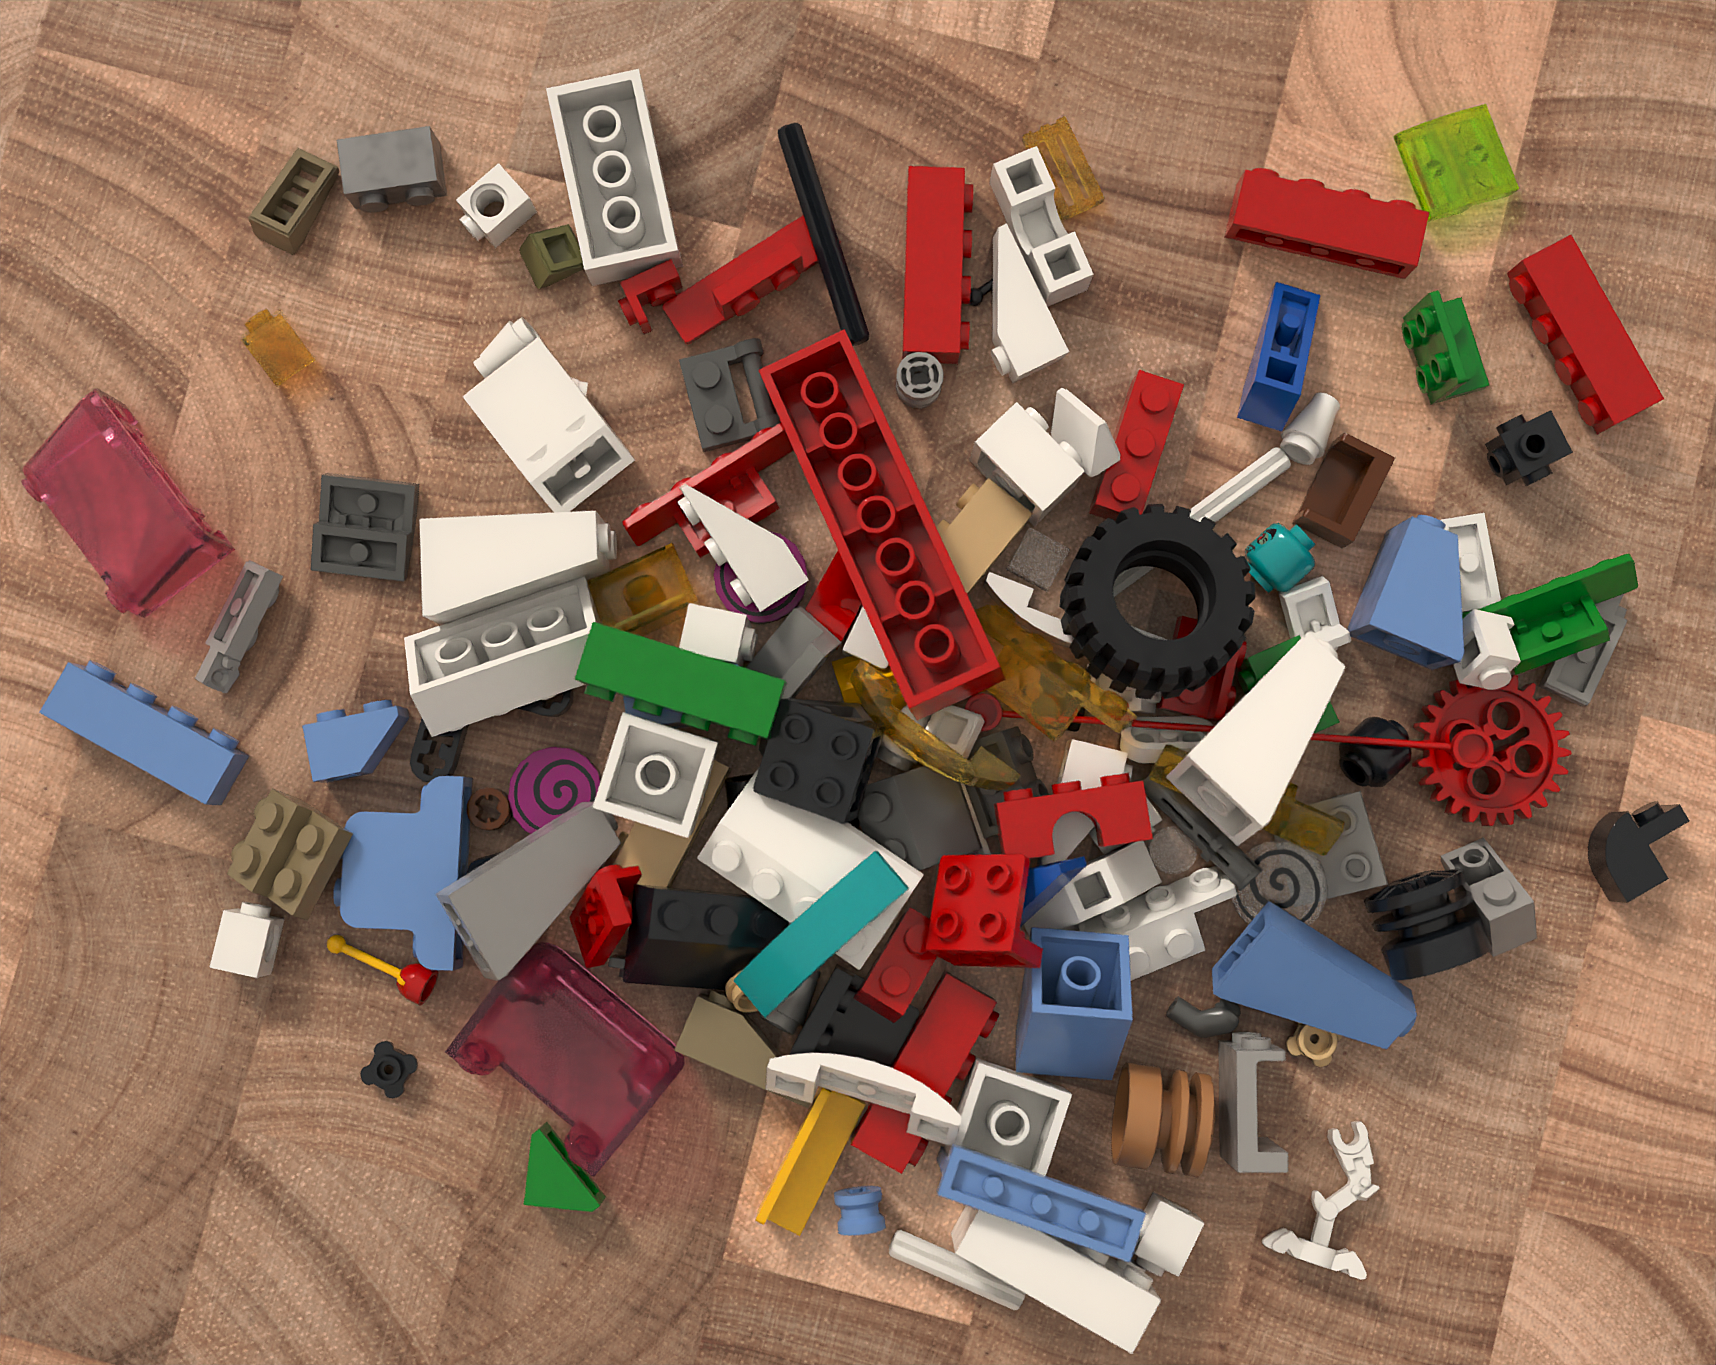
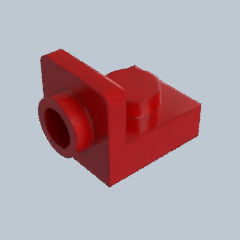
M672 259L620 282L626 297L619 299L618 302L629 326L639 323L644 335L651 332V326L642 307L649 303L652 307L663 305L677 295L675 291L683 288Z

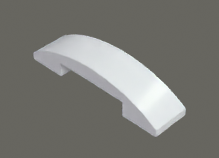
M988 573L983 587L1003 611L1031 632L1055 644L1069 648L1074 639L1072 634H1063L1061 619L1027 607L1034 590L1033 588L994 573ZM1133 627L1134 629H1136L1137 631L1146 636L1156 639L1167 640L1152 633Z
M828 1053L785 1055L772 1058L769 1061L765 1087L767 1090L812 1103L819 1086L911 1114L907 1133L949 1146L956 1142L962 1120L960 1114L933 1090L893 1068L857 1057Z

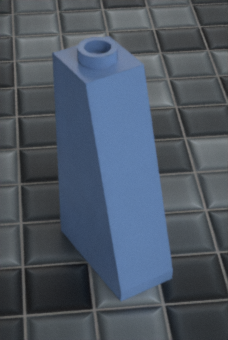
M1270 901L1267 902L1212 968L1213 994L1221 999L1387 1049L1398 1036H1405L1412 1029L1417 1017L1411 989L1393 980L1387 974Z

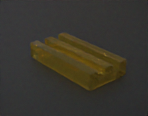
M1066 116L1057 119L1056 123L1052 125L1048 123L1041 126L1039 131L1034 133L1030 131L1023 134L1022 141L1026 150L1035 146L1038 147L1056 188L1054 201L1061 222L1103 203L1105 197ZM1058 134L1089 196L1087 199L1084 198L1055 138ZM1045 141L1072 197L1074 204L1069 207L1038 145L1040 142Z

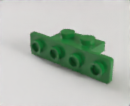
M1630 554L1606 559L1595 566L1565 577L1555 578L1547 584L1520 594L1507 596L1501 601L1477 610L1512 617L1514 626L1509 631L1521 661L1513 668L1515 675L1610 641L1609 630L1595 604L1638 588L1635 562ZM1470 612L1462 613V619Z

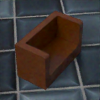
M1341 434L1332 442L1292 524H1297L1300 528L1340 548L1353 543L1395 457L1350 434Z

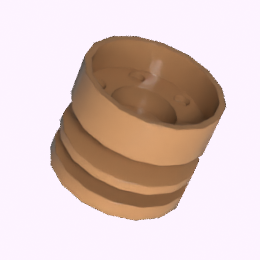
M1125 1062L1118 1080L1112 1116L1111 1156L1113 1164L1147 1170L1152 1163L1156 1149H1160L1162 1167L1166 1173L1174 1174L1181 1163L1182 1173L1185 1176L1198 1178L1206 1164L1215 1129L1214 1086L1211 1076L1207 1073L1195 1072L1189 1083L1187 1072L1176 1069L1172 1074L1167 1090H1164L1161 1071L1158 1066Z

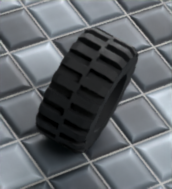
M1148 504L1140 515L1138 509L1132 507L1120 511L1115 521L1107 518L1096 527L1091 537L1087 536L1064 579L1066 583L1060 594L1059 607L1065 610V613L1060 621L1063 634H1072L1074 640L1069 648L1076 659L1085 656L1090 661L1086 671L1097 680L1101 674H1104L1112 680L1109 688L1121 694L1127 687L1136 689V698L1151 699L1156 692H1161L1162 697L1168 699L1179 697L1185 689L1192 692L1200 688L1212 676L1215 677L1240 649L1246 639L1244 633L1252 625L1255 611L1252 607L1248 606L1256 598L1255 584L1252 581L1244 580V577L1251 570L1246 557L1240 556L1236 558L1232 550L1237 543L1232 537L1226 533L1221 538L1212 530L1217 523L1206 516L1200 522L1190 518V509L1176 506L1172 513L1164 512L1163 504ZM1141 566L1157 567L1174 574L1188 587L1194 597L1198 612L1196 627L1188 636L1174 640L1156 639L1140 633L1127 623L1118 610L1113 594V585L1116 578L1125 570Z

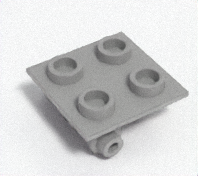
M1361 791L1334 796L1331 799L1273 813L1270 824L1278 850L1296 852L1308 861L1319 881V901L1388 885ZM1280 854L1283 867L1293 871L1300 884V894L1294 906L1314 902L1315 886L1307 867L1293 856ZM1286 875L1291 895L1293 896V881L1291 877Z

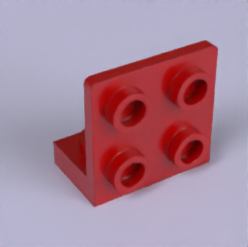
M1023 854L943 855L939 864L925 950L954 966L1040 968L1043 949L1025 938L1026 933L1020 930L1030 859Z

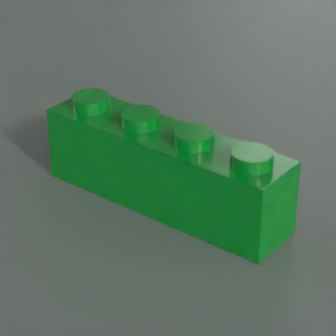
M592 622L575 675V680L587 685L584 694L609 702L614 701L616 694L635 699L632 706L633 709L661 717L663 708L682 714L680 723L704 731H709L710 724L714 723L730 728L728 738L756 746L758 738L769 740L779 704L783 699L787 686L786 681L596 622Z

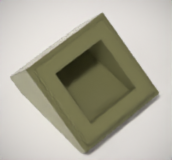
M569 224L529 234L519 250L538 289L548 287L584 269L580 247Z

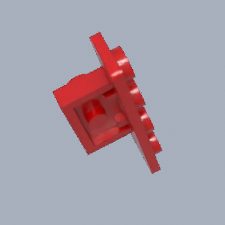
M802 215L663 304L662 307L665 314L685 344H691L735 315L742 316L748 313L760 303V299L774 290L781 291L789 287L800 277L801 273L818 263L804 216Z
M782 423L772 428L760 430L744 446L734 452L720 455L707 469L694 477H687L678 481L671 488L670 492L653 502L644 503L634 509L631 515L622 521V524L636 546H641L678 523L700 558L709 553L704 544L706 540L711 538L701 521L693 526L677 502L685 497L679 488L684 484L755 524L780 509L758 472L793 451Z

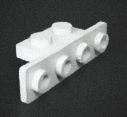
M1215 865L1210 868L1199 869L1190 876L1168 885L1154 887L1147 893L1133 898L1124 904L1060 930L1129 935L1130 976L1132 981L1205 951L1194 913L1235 897L1237 891L1234 883Z

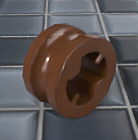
M488 787L479 789L471 795L467 802L466 811L468 818L474 826L480 829H500L512 817L508 795L500 789ZM493 796H495L500 801L496 808L501 815L497 820L493 817H488L486 822L480 817L484 809L479 803L483 798L492 801Z

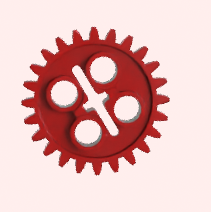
M1511 675V681L1506 686L1494 690L1471 685L1466 686L1459 683L1458 679L1449 682L1452 695L1444 690H1438L1433 693L1439 707L1430 704L1422 706L1421 710L1430 719L1429 722H1420L1413 725L1414 729L1424 734V739L1421 741L1451 743L1449 739L1450 732L1455 726L1460 727L1462 730H1481L1492 741L1503 740L1521 728L1527 730L1526 736L1494 749L1491 760L1483 767H1480L1489 779L1488 787L1482 794L1474 788L1472 783L1473 774L1478 768L1462 767L1459 770H1455L1453 767L1455 761L1449 750L1414 748L1423 751V758L1414 761L1412 767L1426 768L1428 772L1418 782L1419 785L1434 784L1436 789L1432 793L1430 800L1438 802L1447 798L1448 802L1445 807V813L1448 815L1456 814L1463 808L1462 821L1465 823H1473L1478 815H1480L1482 826H1494L1496 816L1502 825H1511L1514 823V812L1521 819H1529L1532 817L1529 803L1537 808H1546L1548 803L1542 792L1559 793L1561 790L1552 780V777L1554 775H1568V770L1557 764L1558 757L1569 756L1571 751L1558 747V740L1570 734L1567 730H1555L1553 725L1563 714L1561 712L1547 714L1545 708L1552 699L1550 696L1538 699L1532 698L1535 693L1536 684H1526L1518 690L1519 681L1517 675ZM1496 705L1503 707L1507 712L1508 723L1504 729L1498 728L1493 723L1492 711ZM1520 747L1525 749L1530 756V765L1525 772L1519 770L1514 760L1515 753Z

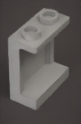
M1233 1032L1232 1040H1218L1220 1157L1238 1173H1288V1152L1268 1137H1258L1257 1063L1259 1061H1286L1285 1050L1272 1044L1271 1038L1261 1037V1033Z

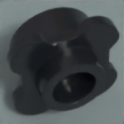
M390 1041L379 1042L374 1047L375 1055L372 1061L361 1070V1080L366 1085L374 1084L383 1089L388 1098H397L404 1093V1083L409 1079L411 1073L417 1070L418 1061L414 1055L406 1054L404 1051L394 1048L393 1043ZM387 1065L393 1067L392 1074L386 1073L385 1067Z

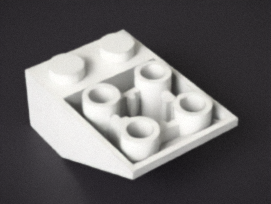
M539 337L463 396L554 513L570 512L635 461L623 442Z

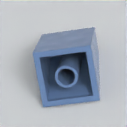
M1418 515L1417 518L1412 516L1386 531L1347 628L1351 637L1431 670L1461 662L1464 655L1458 535L1444 530L1446 526L1444 522L1431 516Z
M1031 927L1029 941L1041 947L1043 953L1040 968H1025L1016 1025V1072L1112 1080L1132 1023L1129 935Z

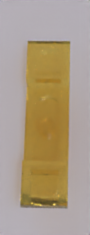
M861 659L849 677L855 693L872 720L885 725L884 734L901 750L925 767L954 781L988 790L1006 791L1021 776V774L982 746L969 759H966L893 706L891 702L900 691L899 686Z

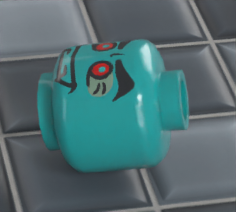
M1273 523L1245 549V556L1251 569L1249 573L1268 593L1273 589L1278 592L1289 591L1314 569L1315 559L1309 551L1316 544L1297 524L1288 530L1280 523Z

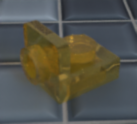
M265 308L244 323L248 331L242 334L241 341L276 387L315 361V357L287 321L286 315L281 309L271 314Z

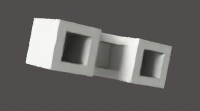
M1035 146L994 163L989 183L1047 307L1086 291L1094 274L1075 231L1068 234L1059 218L1054 201L1056 188L1038 147Z

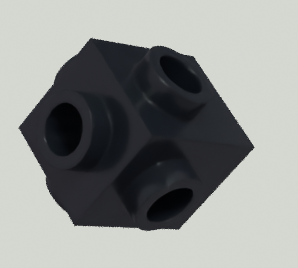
M1551 410L1526 422L1522 414L1496 427L1499 436L1485 444L1489 451L1487 453L1489 466L1496 476L1503 478L1506 486L1521 478L1526 486L1553 473L1549 466L1550 464L1573 453Z

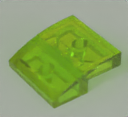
M1486 104L1424 122L1393 136L1421 210L1429 212L1427 222L1460 214L1473 205L1505 198L1519 190Z

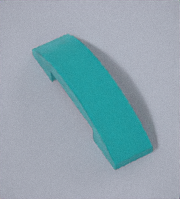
M874 851L793 921L733 981L763 1017L766 1018L865 926L874 921L901 897L909 887L878 851Z

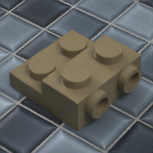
M272 788L268 797L260 800L254 809L256 820L247 837L233 848L231 853L233 863L227 874L252 893L269 898L292 916L308 920L353 833L303 800Z

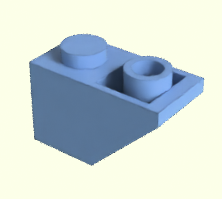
M381 700L364 704V713L346 716L345 710L341 709L316 714V723L302 725L313 782L329 783L372 774L408 721V709L393 706L392 700Z

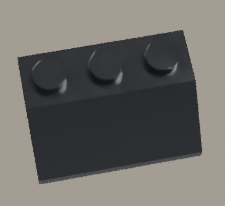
M634 884L632 923L629 926L622 982L725 990L728 980L737 972L743 970L788 927L789 921L751 895Z

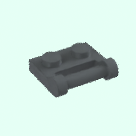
M759 338L743 340L733 346L679 360L703 452L750 441L760 430L772 428L781 423L778 414H775L772 400L758 371L763 368L760 356L764 354ZM741 362L743 363L757 416L755 421L745 424L729 365Z

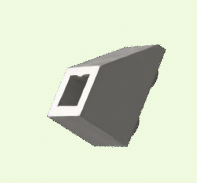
M1485 838L1441 855V862L1445 870L1463 869L1467 881L1453 890L1455 893L1463 891L1472 893L1473 901L1462 908L1465 917H1481L1492 947L1490 954L1493 957L1537 939L1534 901Z

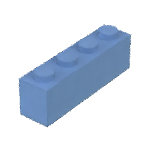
M89 660L87 666L67 663L39 713L205 805H222L249 755L236 749L239 743L237 739L215 728L209 734L196 727L195 724L198 718L176 706H171L170 710L167 711L154 703L157 695L134 683H130L128 688L113 681L116 673L97 662Z

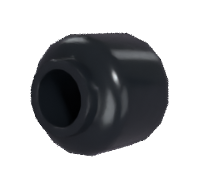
M1380 717L1364 719L1347 735L1409 740V735L1401 724L1394 720H1386ZM1341 742L1339 744V765L1345 776L1356 785L1362 787H1383L1411 761L1412 749L1409 747Z

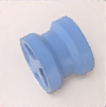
M858 1186L834 1192L835 1205L841 1210V1218L837 1222L838 1234L847 1236L864 1235L886 1228L885 1217L879 1213L878 1203L882 1200L881 1187Z

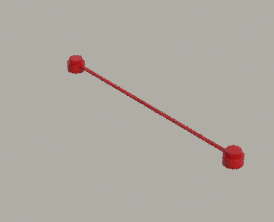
M986 693L972 696L964 708L965 710L982 715L985 721L981 729L983 732L997 727L1002 717L1207 733L1215 727L1210 725L1003 710L1000 701L996 697ZM1465 729L1458 732L1453 737L1451 743L1313 733L1310 740L1449 750L1456 763L1463 767L1474 769L1486 765L1491 760L1494 752L1491 738L1485 732L1477 729Z

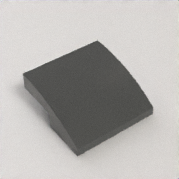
M332 473L321 475L319 522L313 524L311 571L405 581L413 547L419 484Z

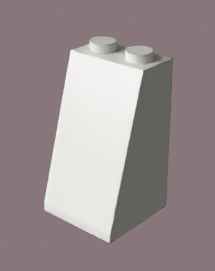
M596 511L420 519L422 616L439 625H443L583 576L588 580L610 572L609 560L617 559L615 531H610L609 523L606 524Z
M1307 632L1166 776L1180 792L1237 846L1262 829L1270 821L1346 667L1338 660V655L1334 648L1326 641L1315 638Z

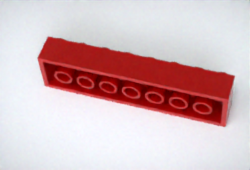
M845 329L759 369L761 378L908 709L918 721L1005 681L1006 678Z

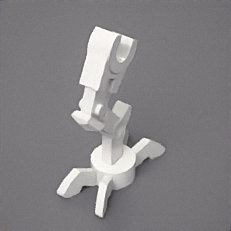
M1354 1121L1351 1122L1354 1139L1349 1144H1345L1342 1141L1338 1129L1332 1128L1328 1130L1327 1138L1329 1144L1332 1146L1348 1178V1182L1326 1199L1319 1191H1312V1206L1317 1214L1310 1240L1297 1238L1291 1230L1288 1231L1283 1227L1265 1236L1262 1239V1244L1282 1254L1287 1252L1295 1258L1334 1271H1341L1351 1277L1364 1280L1367 1277L1366 1271L1354 1251H1348L1347 1248L1335 1250L1328 1247L1337 1214L1356 1200L1367 1201L1380 1189V1186L1371 1184L1370 1165L1374 1164L1367 1129L1362 1122Z

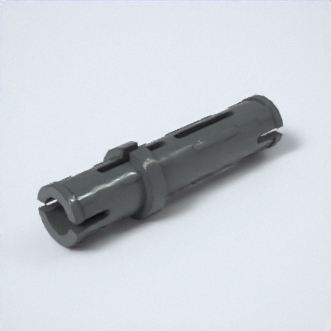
M1161 767L1157 768L1143 781L1145 794L1202 851L1200 856L1206 862L1211 860L1242 891L1263 869L1260 866L1258 867L1239 846L1230 840L1166 778L1167 774Z

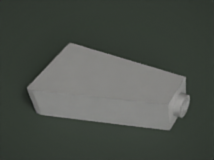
M581 802L435 894L484 978L499 981L507 976L621 844L614 832L618 829V826L611 813L593 808L594 802Z

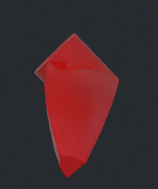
M837 551L805 610L842 642L857 615L861 600L841 555Z

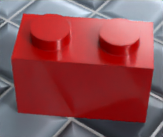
M911 907L908 908L898 921L853 997L893 1023L904 1015L937 958L936 955L925 950L930 924L928 917Z

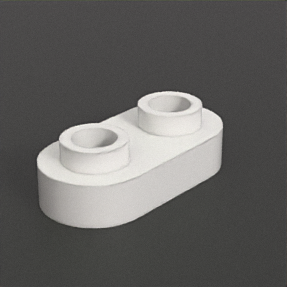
M1195 716L1138 717L1131 719L1214 726L1209 721ZM1123 726L1120 749L1122 752L1128 753L1127 758L1142 764L1180 763L1208 733Z

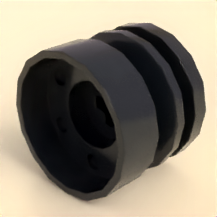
M1463 869L1429 870L1393 881L1381 891L1365 898L1364 904L1368 913L1391 910V913L1374 920L1372 923L1374 931L1388 932L1398 930L1400 936L1386 943L1381 949L1393 980H1409L1446 971L1473 961L1491 951L1492 947L1481 917L1467 916L1457 918L1455 914L1456 911L1473 901L1472 893L1469 891L1447 893L1466 883L1467 879Z

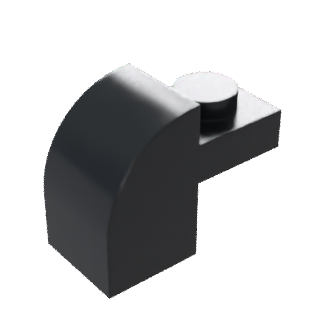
M1654 801L1640 807L1632 814L1629 811L1609 812L1596 824L1588 843V861L1594 877L1609 901L1628 903L1669 879L1649 845L1690 821L1680 804L1660 805L1658 801Z

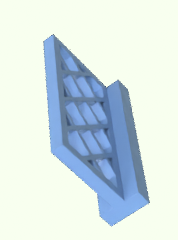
M952 1144L949 1156H947L944 1147L941 1146L937 1157L942 1173L937 1189L939 1196L1127 1262L1131 1261L1146 1215L1143 1210L956 1144Z

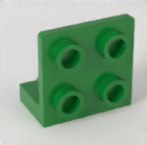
M1438 290L1428 293L1403 317L1402 335L1408 349H1413L1418 363L1416 368L1418 386L1422 393H1427L1432 405L1483 390L1489 386V382L1462 297L1443 302Z

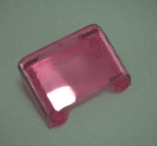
M95 388L79 400L22 467L26 477L21 480V483L39 503L44 501L109 587L105 591V595L112 605L123 614L129 610L133 614L145 618L235 549L222 531L218 530L211 534V527L203 519L205 515L200 509L190 504L141 439L144 435L139 428L135 427L139 422L127 406L102 390Z
M540 942L534 945L507 976L495 984L445 1051L463 1070L471 1074L488 1075L498 1066H501L571 1125L572 1128L564 1139L565 1149L571 1161L582 1167L592 1177L599 1172L656 1103L685 1064L683 1054L674 1051L676 1047L674 1042L564 950L548 942Z

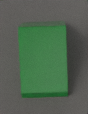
M546 1122L531 1135L524 1205L586 1212L596 1210L606 1196L548 1122Z

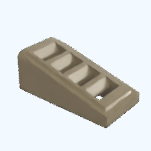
M297 148L248 217L255 236L285 252L295 255L339 174V168ZM302 170L318 179L313 183L300 177L299 174ZM292 187L307 193L305 198L291 192ZM286 204L296 209V211L291 213L282 209V206Z

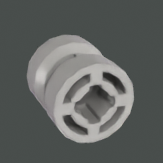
M915 352L907 355L897 368L896 392L900 400L912 408L922 409L930 406L938 399L943 383V369L940 362L934 356L925 352Z

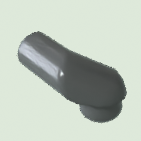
M1178 996L1167 1010L1166 1017L1200 1038H1208L1231 1033L1239 1024L1241 1010L1237 1003L1221 999L1220 1002L1215 1004L1214 1008L1201 1011Z

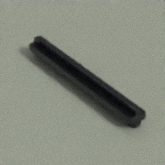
M799 123L782 126L778 129V139L841 331L845 329L852 346L863 344L869 340V331L802 126Z

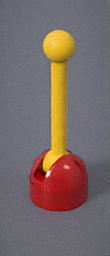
M333 935L327 940V949L331 953L338 954L342 952L397 978V988L400 994L419 1006L426 1002L436 985L439 974L437 970L427 969L420 963L409 964L399 969L346 944V940L341 935Z

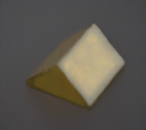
M673 542L587 581L602 624L642 637L686 617L689 603L701 605Z

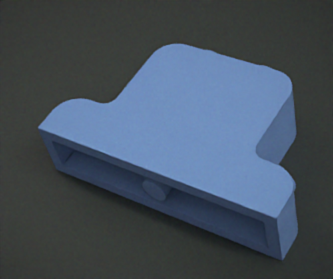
M439 776L431 780L428 785H424L422 788L420 811L417 813L358 812L352 815L345 825V828L352 832L353 835L340 858L343 859L342 878H337L334 886V904L336 907H340L342 919L354 928L410 930L413 932V956L418 959L422 966L430 970L454 971L463 968L464 942L435 894L465 876L468 870L470 820L466 810L467 802L472 795L473 778Z

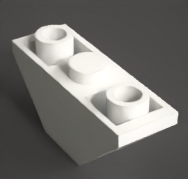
M1144 841L1131 842L1106 855L1104 854L1086 862L1087 866L1024 924L1028 935L1030 936L1031 927L1063 929L1078 924L1124 904L1160 884L1162 881Z

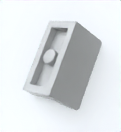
M797 606L746 668L785 680L787 686L783 698L794 699L841 644V641L802 606Z

